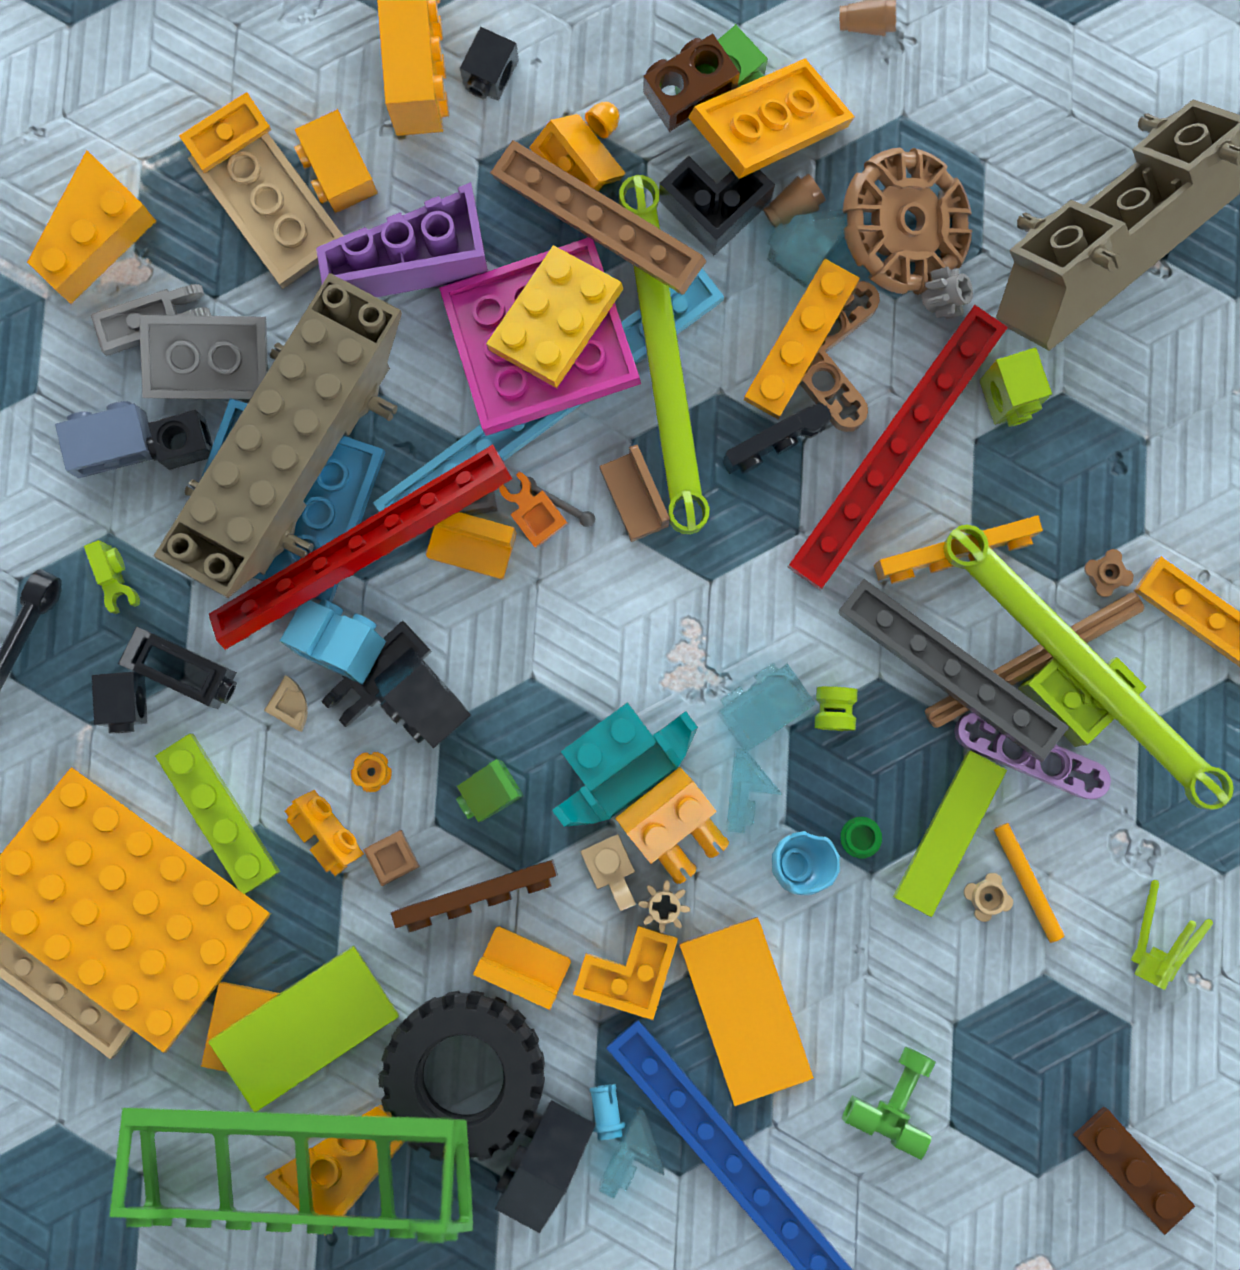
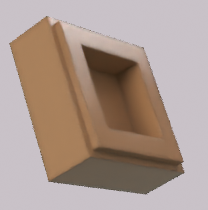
M402 830L363 849L381 886L420 867Z

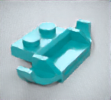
M627 702L561 751L585 786L552 810L564 827L594 824L611 819L677 770L687 754L698 726L685 711L652 735Z

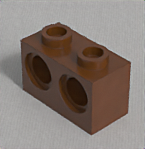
M712 33L702 40L701 38L691 40L681 49L680 54L670 60L661 59L651 65L643 76V93L670 132L690 120L688 117L694 106L738 88L740 73ZM706 64L712 66L715 71L710 74H703L696 68ZM673 85L678 87L681 92L676 95H667L662 89Z

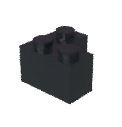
M688 156L659 183V201L715 256L771 203L775 184L760 169L740 179L731 171L717 184Z
M412 647L374 679L379 689L375 696L380 701V706L396 724L403 719L405 721L403 727L414 740L420 743L425 739L433 749L471 716L463 703Z
M553 1100L549 1102L543 1115L535 1112L531 1124L523 1134L530 1138L527 1147L519 1144L495 1190L502 1193L495 1210L540 1233L565 1195L596 1124Z

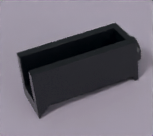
M136 627L118 663L208 707L219 709L222 703L227 704L237 685V682L233 681L237 672L139 627ZM152 646L210 672L201 691L145 665L144 662Z

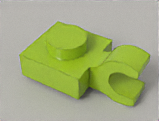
M100 540L85 545L84 549L96 582L103 589L104 604L107 610L113 614L120 613L117 606V598L122 594L127 595L130 605L135 607L140 605L138 593L133 588L123 585L125 582L121 572L125 570V564L118 549L112 548Z

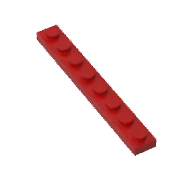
M974 304L787 568L820 591L1007 330L1008 327Z
M492 444L209 613L216 641L226 650L236 643L245 640L261 628L282 618L288 612L319 596L325 590L354 575L357 571L382 556L388 555L394 549L423 534L429 528L460 512L466 506L512 480L513 478L494 445Z

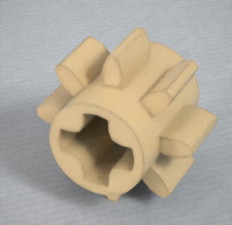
M665 880L663 890L659 891L648 885V892L652 896L649 901L642 900L638 902V906L649 908L650 912L644 918L643 923L646 925L653 920L659 922L660 933H664L666 924L671 922L676 927L681 928V922L677 917L680 912L686 913L691 910L687 905H680L678 900L684 896L686 891L680 889L675 894L669 891V880ZM662 895H668L670 903L676 905L675 911H668L665 918L660 917L659 911L652 908L653 902H660Z

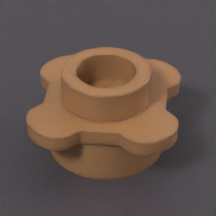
M1116 549L1108 550L1105 553V557L1097 561H1088L1084 568L1091 584L1096 588V593L1101 597L1112 595L1113 590L1120 586L1127 587L1131 585L1134 579L1133 573L1127 570L1122 562V553ZM1107 569L1112 571L1111 577L1106 575Z

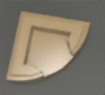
M285 675L264 711L302 732L307 720L308 707L300 686L289 676Z

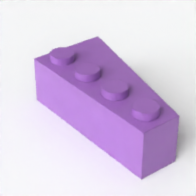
M471 182L458 187V192L440 199V196L427 200L424 202L425 206L405 215L399 212L386 218L387 222L368 230L364 227L317 247L322 284L328 274L331 273L375 297H382L448 285L488 272Z

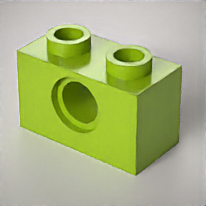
M1036 347L996 359L979 380L994 425L1007 422L1009 427H1013L1033 419L1032 414L1041 411V405L1052 395Z

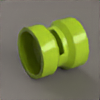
M832 686L816 687V700L820 706L819 713L815 715L814 728L834 731H856V717L852 714L853 705L857 702L858 689ZM826 709H830V710H846V711H845V713H843V712H826Z

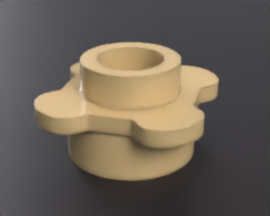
M989 873L986 875L985 880L977 884L969 883L964 888V896L966 899L971 900L975 908L974 916L979 921L987 922L991 919L992 915L999 914L1002 911L1007 912L1013 906L1012 897L1007 894L1006 889L1002 886L1001 876L996 873ZM987 893H990L992 895V899L990 901L985 900V895Z

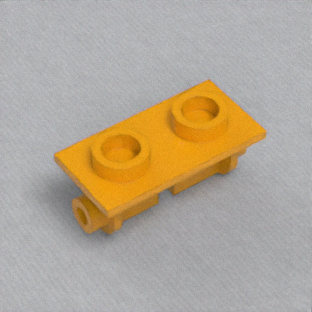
M315 790L292 801L293 804L284 811L288 816L286 819L287 823L290 824L304 843L309 841L314 835L317 837L319 842L309 850L326 873L331 871L335 877L348 867L347 865L364 855L357 845L354 835L342 826L332 813L330 804L323 797L319 796Z

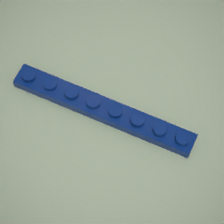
M638 1018L606 1046V1049L795 1270H853Z

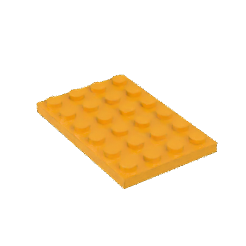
M72 767L0 854V932L163 1053H167L271 915L270 912L240 892L224 878Z

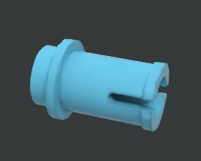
M616 1084L589 1088L596 1124L593 1132H597L598 1140H609L623 1136L622 1128L625 1127V1122H620Z

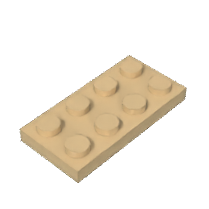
M268 133L206 173L202 171L193 156L188 158L282 289L319 264L317 247L343 237V234Z

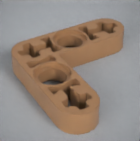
M858 281L837 320L840 323V331L833 336L827 335L800 382L801 387L815 404L823 403V405H827L830 413H832L830 416L832 418L829 421L838 430L844 432H852L864 423L868 414V406L862 395L826 352L869 320L877 310L880 301L879 292L875 286L865 281ZM853 294H856L858 297L866 295L869 298L866 304L867 309L863 306H858L847 318L844 311L851 306L855 298ZM818 371L829 372L834 378V387L828 391H820L814 387L812 376ZM840 388L845 391L840 397L846 407H851L854 404L858 409L854 415L857 419L855 421L850 417L844 420L840 417L843 408L836 399L832 405L827 403V400L833 398Z

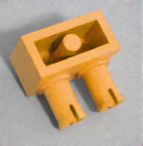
M681 767L615 818L648 862L652 864L658 859L676 884H681L687 880L681 873V868L690 877L697 869L696 865L690 861L677 844L691 833L708 858H714L720 854L713 846V842L722 851L729 845V840L724 837L710 818L717 811Z

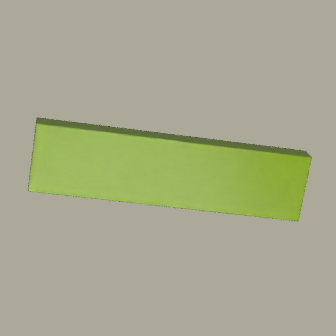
M971 750L967 751L893 895L894 898L929 917L933 916L1007 769Z

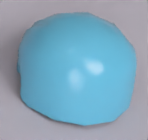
M806 831L786 836L778 842L772 853V873L783 889L796 895L809 896L832 886L840 872V856L832 841L827 837L815 836Z

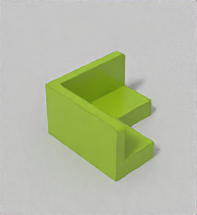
M1054 657L1030 680L1023 682L1018 687L1023 694L1069 726L1063 736L1074 747L1088 745L1115 719ZM1118 657L1112 658L1107 663L1138 695L1147 688Z

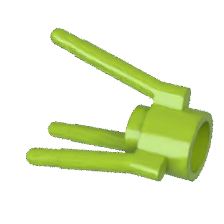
M1153 880L1146 901L1137 948L1131 961L1139 964L1134 973L1135 975L1165 990L1169 982H1172L1179 968L1212 927L1213 921L1206 919L1190 938L1196 928V922L1191 920L1180 933L1168 954L1154 946L1150 953H1147L1146 948L1159 889V881Z

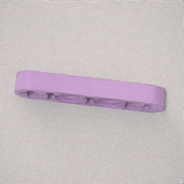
M965 714L955 725V737L964 748L1083 799H1097L1105 795L1110 788V774L1104 766L1063 747L1055 745L1051 751L1059 756L1062 767L1058 774L1049 776L1041 769L1040 761L1025 750L1015 760L1006 757L1002 750V744L1007 737L1002 733H999L994 739L992 751L987 749L992 742L990 740L979 737L975 738L973 742L970 741V733L965 730L966 724L971 725L978 720L981 722L979 728L981 731L990 735L995 734L996 731L994 727L976 714ZM1072 761H1075L1077 764L1072 769ZM1071 769L1080 774H1089L1093 770L1095 772L1093 778L1099 783L1097 788L1092 787L1085 791L1084 781L1075 777H1069L1068 784H1066L1064 780L1070 774Z

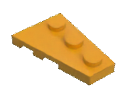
M378 1105L362 1115L392 1117L390 1112L384 1113L382 1105ZM326 1138L314 1147L309 1148L314 1212L328 1215H345L379 1174L377 1145L375 1141ZM392 1141L390 1143L391 1158L405 1141ZM295 1158L264 1178L300 1211Z

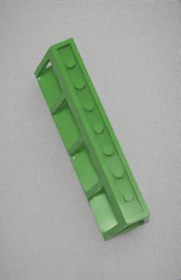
M122 1107L109 1217L126 1218V1227L172 1226L173 1218L186 1219L185 1227L212 1228V1220L226 1221L225 1229L251 1230L252 1222L266 1223L265 1231L292 1232V1224L307 1225L306 1233L333 1234V1226L348 1227L347 1235L374 1236V1228L390 1229V1238L412 1239L416 1238V1232H418V1242L457 1241L458 1232L473 1231L467 1120ZM134 1131H139L146 1201L144 1206L125 1207L124 1201L132 1134ZM156 1132L207 1133L214 1136L220 1207L218 1209L165 1207L161 1204L155 1147ZM230 1135L285 1136L294 1139L300 1211L298 1213L235 1209L228 1143ZM310 1138L362 1139L376 1142L381 1199V1215L379 1217L328 1215L314 1212L308 1145ZM392 1141L445 1143L440 1220L398 1218L395 1215L390 1143ZM454 1155H456L459 1219L457 1221H451Z

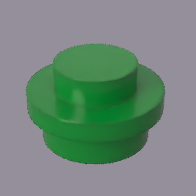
M854 817L848 820L842 827L840 842L843 849L849 855L855 858H868L879 850L882 843V832L877 823L872 819Z

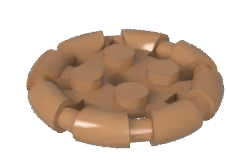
M899 147L874 155L864 163L862 173H856L853 176L843 203V213L847 214V227L843 228L853 259L858 266L863 265L870 272L869 279L875 284L898 294H906L908 291H913L916 295L922 294L927 290L925 283L933 281L931 271L949 267L950 270L959 269L966 259L971 243L972 230L968 228V216L972 214L961 182L957 177L953 178L947 172L948 166L943 161L924 150L912 148L909 152H904ZM906 169L911 174V178H906ZM876 180H880L885 186L883 190H880L875 185ZM934 183H936L937 186L941 189L938 193V197L929 188L932 187ZM907 210L911 211L916 217L917 226L914 231L909 229L905 223L904 216ZM864 212L871 213L872 225H864ZM950 218H952V228H949ZM937 248L941 250L940 255L942 259H940L935 253ZM878 251L880 254L888 257L882 262L875 253ZM915 262V271L913 274H910V263Z

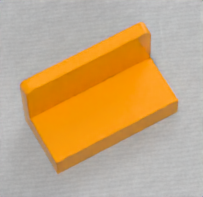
M245 92L180 134L179 137L199 167L206 173L271 131V127L248 92Z
M578 114L550 120L529 147L532 152L598 192L605 184L619 181L625 175L621 166Z
M458 512L434 525L426 557L430 560L497 579H503L517 533L514 527Z
M498 926L495 928L473 975L550 1010L571 964V959Z

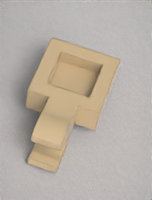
M618 834L580 851L596 888L600 889L609 885L620 911L636 904L624 878L635 873V870Z

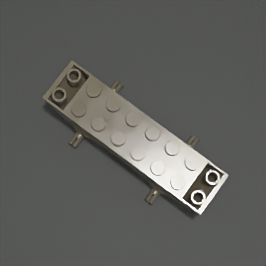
M1194 99L1167 118L1160 119L1145 113L1144 117L1141 116L1138 121V128L1141 131L1149 132V135L1132 149L1136 163L1086 204L1082 205L1076 201L1069 200L1056 212L1040 219L1029 213H1023V217L1020 215L1017 220V227L1028 233L1009 250L1014 264L996 319L1013 332L1050 351L1240 194L1239 114Z
M331 273L328 274L285 345L283 346L279 342L274 345L276 350H271L270 358L275 359L201 480L197 482L192 479L188 483L192 488L186 486L185 495L190 496V498L153 555L156 559L229 598L258 573L265 575L274 558L282 553L284 549L301 558L308 555L306 551L312 552L313 544L294 535L296 522L307 506L303 500L344 434L349 436L361 417L371 410L391 421L393 418L392 414H396L397 405H393L378 397L381 382L390 369L387 362L402 315L401 310Z

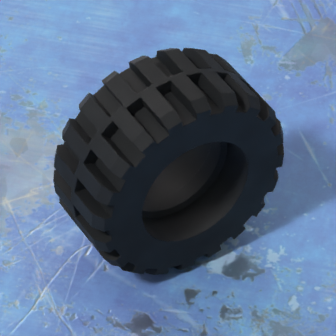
M455 991L426 1001L397 1027L391 1036L392 1039L389 1045L384 1050L381 1059L383 1069L379 1073V1087L383 1088L384 1097L381 1099L384 1113L390 1111L392 1117L467 1120L469 1158L478 1157L479 1161L492 1158L494 1152L499 1149L505 1151L514 1144L515 1139L520 1133L524 1134L531 1124L544 1088L545 1060L543 1052L540 1051L538 1045L539 1038L534 1028L530 1029L525 1022L526 1017L518 1009L513 1011L506 1005L507 1001L497 996L495 999L486 997L484 992L471 991V993H460V991ZM458 1035L478 1038L487 1043L496 1052L501 1061L503 1069L501 1091L496 1100L479 1113L465 1115L450 1112L436 1103L426 1088L424 1067L427 1057L437 1044L447 1038ZM414 1141L407 1143L417 1152L420 1147L430 1151L429 1158L441 1162L444 1157L445 1143ZM454 1155V1164H456V1155Z

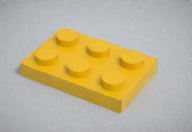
M553 245L486 345L489 351L557 388L623 291L622 282Z

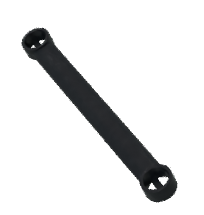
M42 569L35 571L24 585L20 597L22 608L0 648V691L39 616L51 610L59 600L62 591L61 579Z

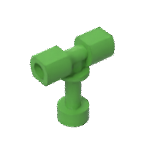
M905 1046L898 1061L905 1068L889 1103L880 1100L878 1106L875 1107L852 1095L844 1109L842 1119L845 1123L871 1136L874 1132L890 1138V1143L894 1147L922 1160L928 1150L932 1136L928 1132L908 1123L911 1115L904 1110L920 1075L930 1077L936 1061Z

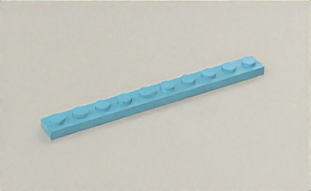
M703 268L684 295L669 287L677 335L724 300L723 294ZM640 309L621 322L635 365L647 357ZM580 405L485 436L480 424L374 501L373 504L379 512L492 444L502 460L505 461Z

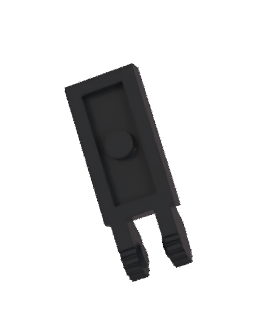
M823 403L813 404L812 407L809 406L727 450L723 464L729 474L740 469L742 474L747 473L764 462L761 457L775 450L779 455L793 448L799 443L796 437L803 436L811 439L818 432L821 433L825 430V426L829 424L832 413H830L827 405L825 406Z
M404 621L400 622L383 638L386 643L363 685L342 676L344 679L323 698L322 703L327 708L338 704L351 688L359 694L361 698L346 709L339 719L344 727L353 723L369 706L373 707L379 701L375 696L379 689L374 679L410 647L423 660L432 652Z

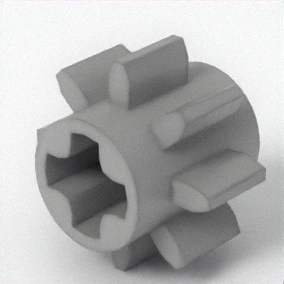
M949 267L931 271L933 281L925 283L927 290L922 293V300L926 309L929 312H935L936 318L945 316L946 319L964 315L962 305L970 303L973 297V288L968 276L964 273L959 274L958 268L950 270Z

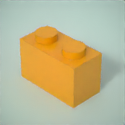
M338 109L294 129L300 141V144L294 146V149L304 169L312 166L317 176V179L310 182L321 204L329 201L336 214L378 194Z

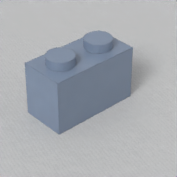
M120 401L108 405L106 411L95 414L88 411L76 412L67 416V421L56 423L55 427L65 470L77 478H83L153 460L146 442V438L151 436L146 412L135 403L131 404L129 401Z

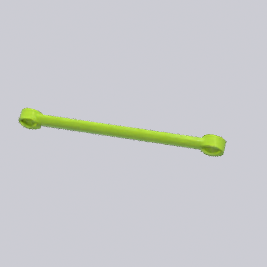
M645 175L629 177L620 188L619 205L660 229L657 213L659 203L657 184ZM635 187L637 209L630 207L624 199L627 191ZM644 188L653 197V204L646 208ZM633 265L670 498V505L668 507L669 523L675 531L691 535L699 532L705 526L709 517L710 507L707 500L702 496L670 289L667 285ZM682 499L686 509L687 527L679 524L673 515L675 504ZM693 500L697 501L702 509V519L698 525H696Z
M962 525L951 531L945 539L943 547L944 555L948 562L957 568L965 569L1184 787L1186 797L1191 804L1206 810L1222 808L1228 804L1234 790L1232 779L1228 773L1221 768L1210 766L989 547L987 537L981 529L972 525ZM964 533L974 536L979 542L981 550ZM952 538L962 543L975 560L966 562L955 557L951 549ZM1204 772L1213 774L1216 777H1218L1222 784L1223 790ZM1196 780L1208 787L1218 798V801L1213 804H1206L1201 801L1195 791Z

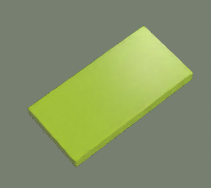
M353 945L211 1038L208 1043L253 1112H257L397 1019L399 1013L355 945Z

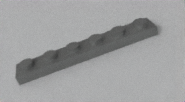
M863 579L839 609L840 616L1040 762L1045 760L1069 728L1068 725L867 580Z

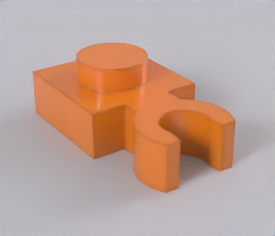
M518 472L516 476L522 482V490L519 493L511 494L504 485L500 486L499 490L506 500L517 503L520 507L510 515L532 545L537 548L569 523L545 491L542 490L533 496L531 494L532 485L529 478L522 472Z

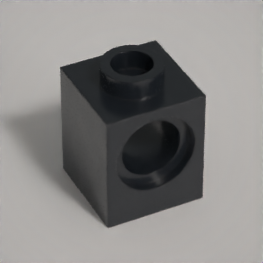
M480 26L459 68L466 90L476 97L486 99L488 96L499 101L519 61L517 43Z
M196 409L148 423L151 436L146 438L149 453L154 461L158 460L167 469L171 470L208 459L213 444L206 419ZM179 433H186L185 444L179 449L171 450L172 438Z
M136 672L92 675L94 725L108 727L110 734L134 732V725L147 724L145 676Z

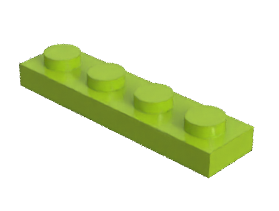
M189 733L155 755L240 892L246 895L280 872L194 734Z

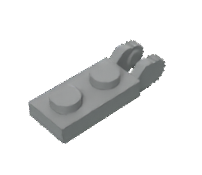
M191 284L172 291L165 289L90 315L102 353L108 356L140 345L139 315L211 316L210 310L207 307L196 308L177 314L175 305H185L204 296L202 285Z

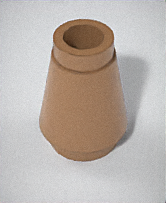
M863 0L840 6V31L885 37L886 32H896V0Z
M807 174L802 178L797 176L763 211L772 226L778 229L782 225H787L818 211V206L826 200L815 180L810 174Z

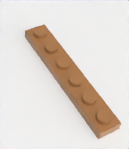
M512 140L490 172L497 181L681 295H684L706 263L704 256L514 140Z

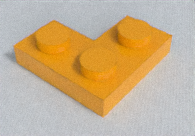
M638 925L626 965L586 953L573 995L653 1020L678 938Z

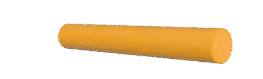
M1009 823L994 828L993 830L1049 942L1053 943L1064 938L1065 935Z

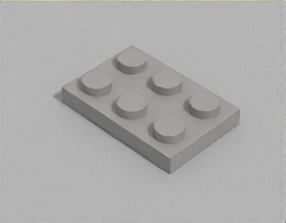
M139 315L142 398L251 399L268 372L266 317Z

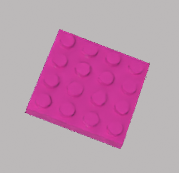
M588 237L559 247V249L604 272L593 239ZM549 251L439 288L485 436L641 384L615 303L557 388L489 351L486 343Z

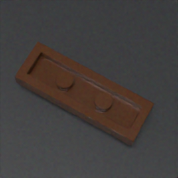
M1104 1106L1073 1134L1164 1235L1195 1207L1192 1201Z

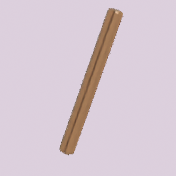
M1131 592L1072 625L1071 628L1088 643L1143 612V602L1135 592ZM1039 644L993 670V672L1013 686L1041 670L1053 656ZM949 695L926 708L925 714L930 724L934 728H938L969 711V709Z

